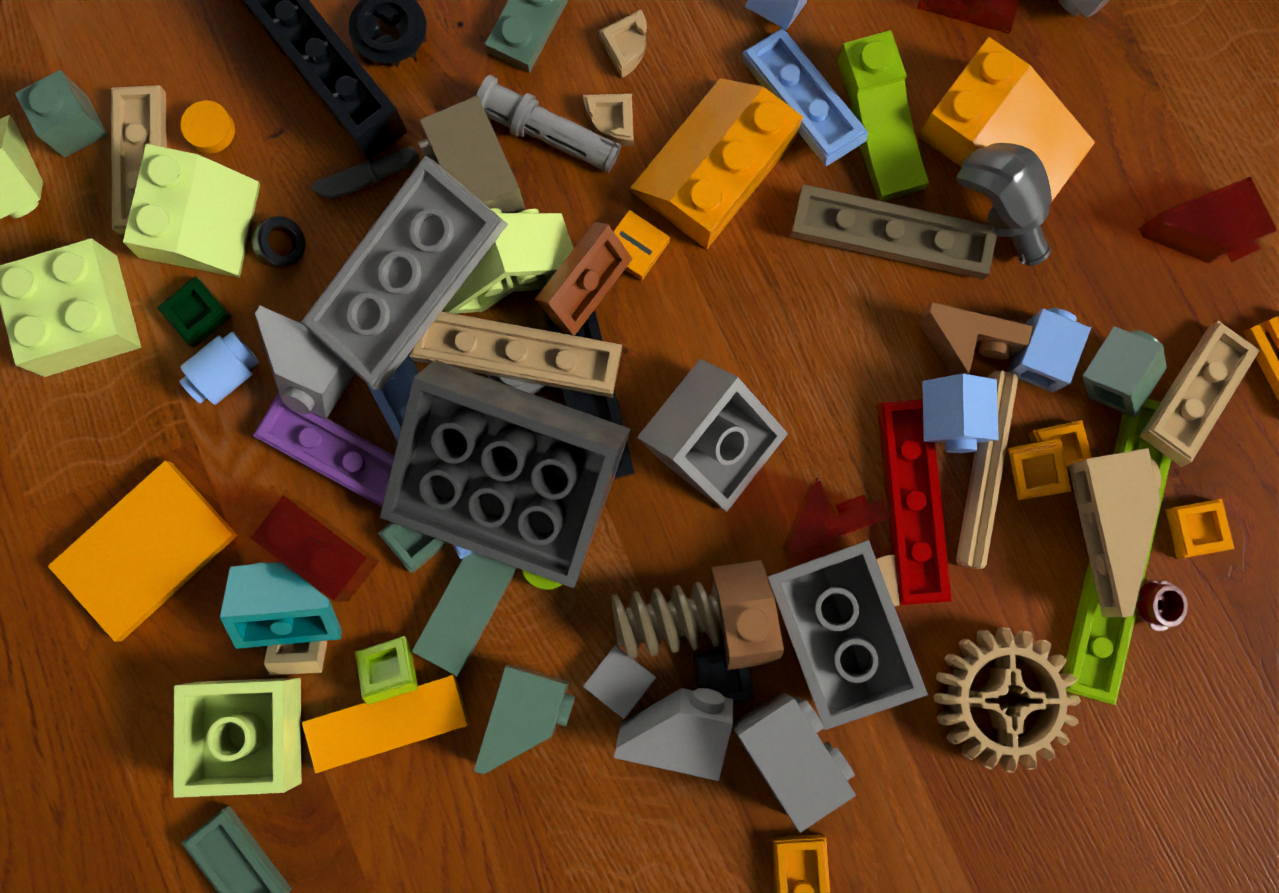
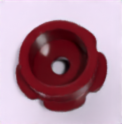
M1151 580L1141 587L1139 591L1140 600L1136 603V610L1142 622L1148 623V626L1156 631H1164L1183 622L1187 615L1188 602L1184 592L1179 587L1165 580H1161L1159 583Z

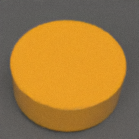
M204 100L192 104L185 110L181 118L180 126L184 138L196 150L202 153H218L227 148L234 138L235 124L232 117L220 104L214 101Z

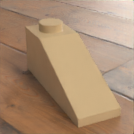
M1149 448L1085 459L1068 465L1102 617H1128L1134 614L1161 501L1159 495L1161 473L1156 462L1151 460Z

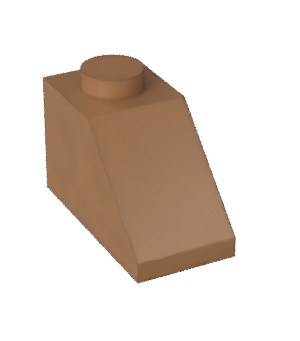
M762 560L711 567L712 579L715 582L719 601L722 640L727 670L779 663L784 647L775 597Z

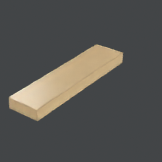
M441 311L411 350L409 357L412 361L431 364L433 361L438 360L470 372L613 398L622 345Z

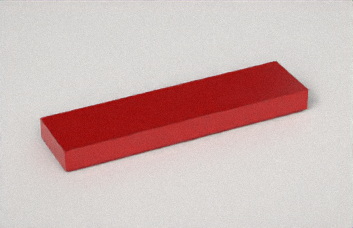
M923 399L880 402L877 405L891 552L892 555L895 554L900 605L952 602L936 444L924 442Z

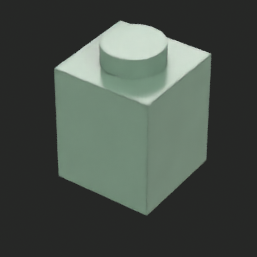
M61 70L15 93L36 135L64 158L108 136L88 95Z
M1114 326L1082 376L1089 399L1136 418L1167 368L1163 344H1160L1154 336L1144 331L1133 330L1128 332Z

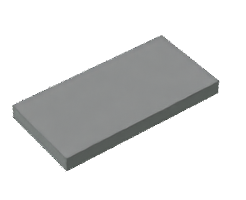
M424 156L301 323L372 389L382 390L504 231L508 223L433 159Z

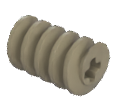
M714 580L709 596L701 582L693 583L689 599L685 596L680 585L673 586L669 602H666L659 588L652 589L648 605H645L638 591L631 592L628 608L623 606L617 594L611 595L618 649L620 645H623L630 659L637 658L640 642L645 643L651 656L658 655L661 639L666 640L672 653L678 652L681 636H686L693 650L699 649L702 633H707L714 647L720 646L722 622Z

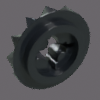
M360 0L350 15L349 35L360 56L371 60L377 67L380 63H391L398 67L400 61L408 57L416 58L418 48L422 43L426 42L427 21L421 6L416 0ZM377 18L390 26L398 22L396 28L400 39L397 40L387 34L381 37L382 32Z

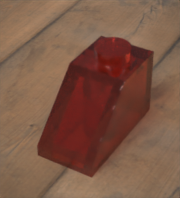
M1251 176L1163 211L1139 228L1143 238L1206 263L1228 256L1230 262L1234 263L1262 250L1259 241L1277 231Z

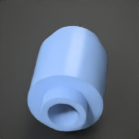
M232 331L224 338L218 335L182 364L180 368L186 376L179 380V382L198 403L201 404L208 399L216 405L254 374L251 369L260 361L249 347Z

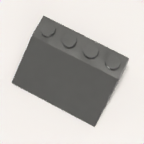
M435 360L413 378L380 518L575 588L615 479L630 428Z

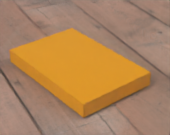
M165 460L51 562L48 567L114 642H120L238 535L172 462Z

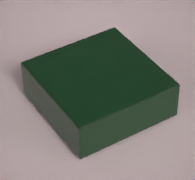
M194 276L156 307L183 340L193 348L232 317L218 298L197 276Z

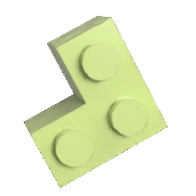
M491 209L508 225L444 307L443 311L453 314L483 312L514 291L543 289L574 249L562 213H540L538 209H527L518 213H502L501 209Z

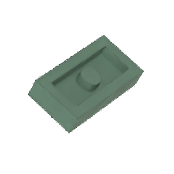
M508 0L485 43L486 52L530 73L568 0Z

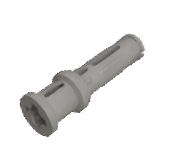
M488 75L484 79L477 95L488 118L510 128L511 135L524 137L527 134L577 159H581L607 174L610 173L622 144L604 138L583 126L539 106V101L530 93L522 96L499 85L498 78L492 75Z

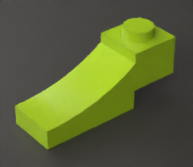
M889 30L843 43L837 63L852 105L850 110L868 131L867 141L859 147L877 200L886 201L924 190L929 181L911 119L905 85L907 75L892 31Z

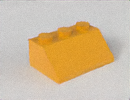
M720 78L630 187V192L707 250L796 140L804 116L763 86Z

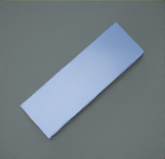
M785 29L777 30L742 52L743 63L760 85L804 116L799 134L825 167L867 141L868 131Z

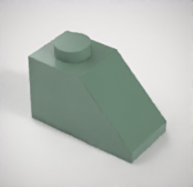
M513 664L505 666L474 772L486 774L552 737L557 724L566 727L575 700V696L566 693L570 681Z

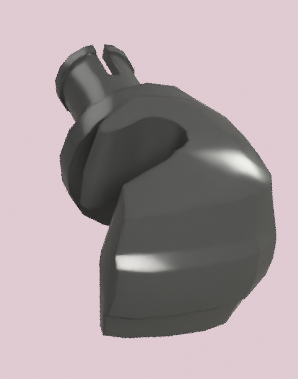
M1002 142L976 149L969 154L956 178L961 186L983 193L991 200L993 207L988 213L987 220L992 232L998 236L1012 238L1021 264L1026 263V266H1032L1046 260L1051 254V248L1045 239L1040 225L1049 215L1052 196L1049 179L1040 158L1027 147Z

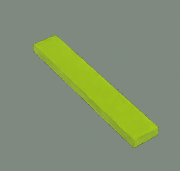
M1147 399L1136 418L1123 413L1114 454L1149 448L1151 460L1156 462L1161 473V487L1159 489L1161 501L1140 589L1145 578L1171 462L1170 458L1139 437L1161 403L1151 399ZM1090 560L1067 652V661L1063 670V674H1073L1077 681L1072 686L1067 687L1066 692L1116 705L1137 610L1135 606L1133 616L1102 617ZM1138 593V597H1137V602L1140 600V595H1139V593Z

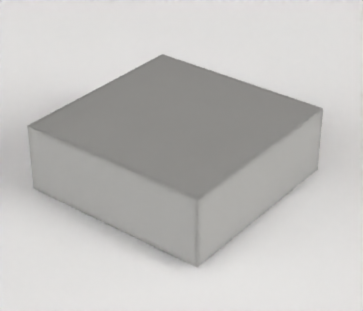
M615 644L583 687L625 719L655 680L656 676L635 659H630L629 655L621 648L618 649V646Z

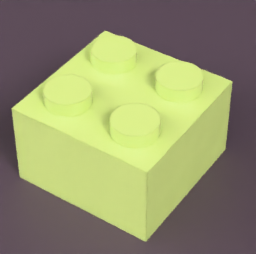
M92 238L0 265V307L16 366L47 377L142 348L118 257Z
M301 677L204 681L174 686L173 798L284 793L302 784Z

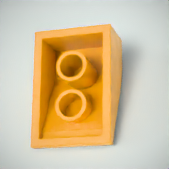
M988 37L933 110L917 136L960 167H962L969 154L976 149L994 143H1013L1027 147L1037 154L1044 165L1049 179L1052 201L1095 143L1031 65L990 37Z

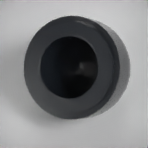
M277 216L264 220L257 225L252 233L251 246L255 256L263 264L274 268H281L296 263L302 257L305 250V238L302 230L294 221L286 217ZM280 230L291 238L293 243L292 250L286 256H280L271 250L268 243L270 231Z

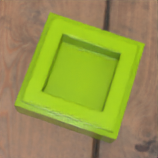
M405 636L355 651L362 699L368 705L418 689L411 647Z

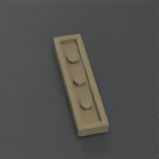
M802 184L790 237L984 280L990 273L997 234L992 232L988 224Z

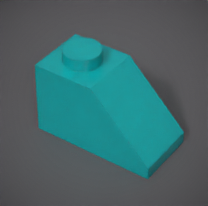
M259 562L252 565L230 566L220 620L236 649L341 639L342 629L330 600L284 562Z

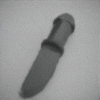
M402 147L394 153L373 161L369 159L366 161V164H359L313 183L311 188L320 197L330 199L350 195L371 185L373 182L377 184L383 178L406 169L408 171L413 169L418 164L420 156L416 149Z

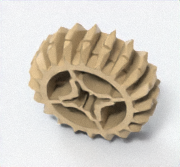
M999 627L994 639L988 630H981L977 632L978 647L969 639L961 640L959 647L964 658L962 659L954 654H947L945 661L954 668L952 675L939 672L936 676L937 681L948 684V693L939 692L934 694L933 697L934 702L949 705V710L941 712L937 716L938 722L942 725L956 724L949 731L946 737L947 740L955 745L965 741L961 754L970 760L980 755L981 766L990 770L999 762L1003 771L1014 773L1018 760L1024 768L1029 770L1035 769L1037 766L1036 753L1043 759L1049 761L1054 759L1055 754L1050 744L1051 741L1067 745L1070 743L1069 738L1060 731L1063 724L1076 726L1079 723L1075 716L1067 714V706H1076L1081 700L1079 696L1066 693V688L1072 686L1077 681V678L1073 674L1058 673L1064 667L1067 659L1063 655L1048 657L1051 643L1047 640H1038L1033 644L1032 633L1029 631L1020 630L1014 637L1010 628ZM1016 658L1023 661L1034 672L1039 681L1041 691H1032L1025 686L1022 680L1021 669H1016ZM995 659V666L990 667V676L987 683L981 688L970 689L977 672L986 663ZM1008 692H1012L1013 695L1026 697V700H1013V703H1006L1004 707L998 703L985 700L986 698H999V695H1006ZM969 707L987 710L991 717L992 728L997 729V742L990 740L979 730L972 718ZM1041 709L1039 717L1032 728L1018 738V734L1023 733L1024 720L1027 715L1034 710Z

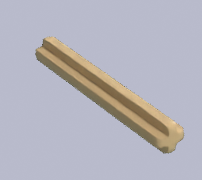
M993 371L988 375V378L997 379L999 440L977 443L956 556L957 564L972 569L985 568L991 542L1018 384L1017 375L1006 371Z

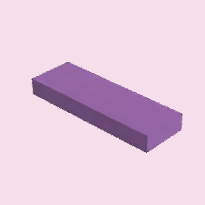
M278 393L253 436L382 507L394 455L329 419H325L312 412L301 414L292 410L280 399Z

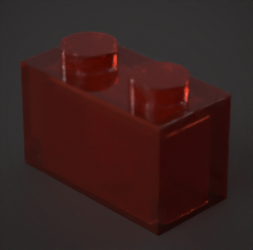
M284 495L250 537L333 601L349 602L380 561L304 503Z

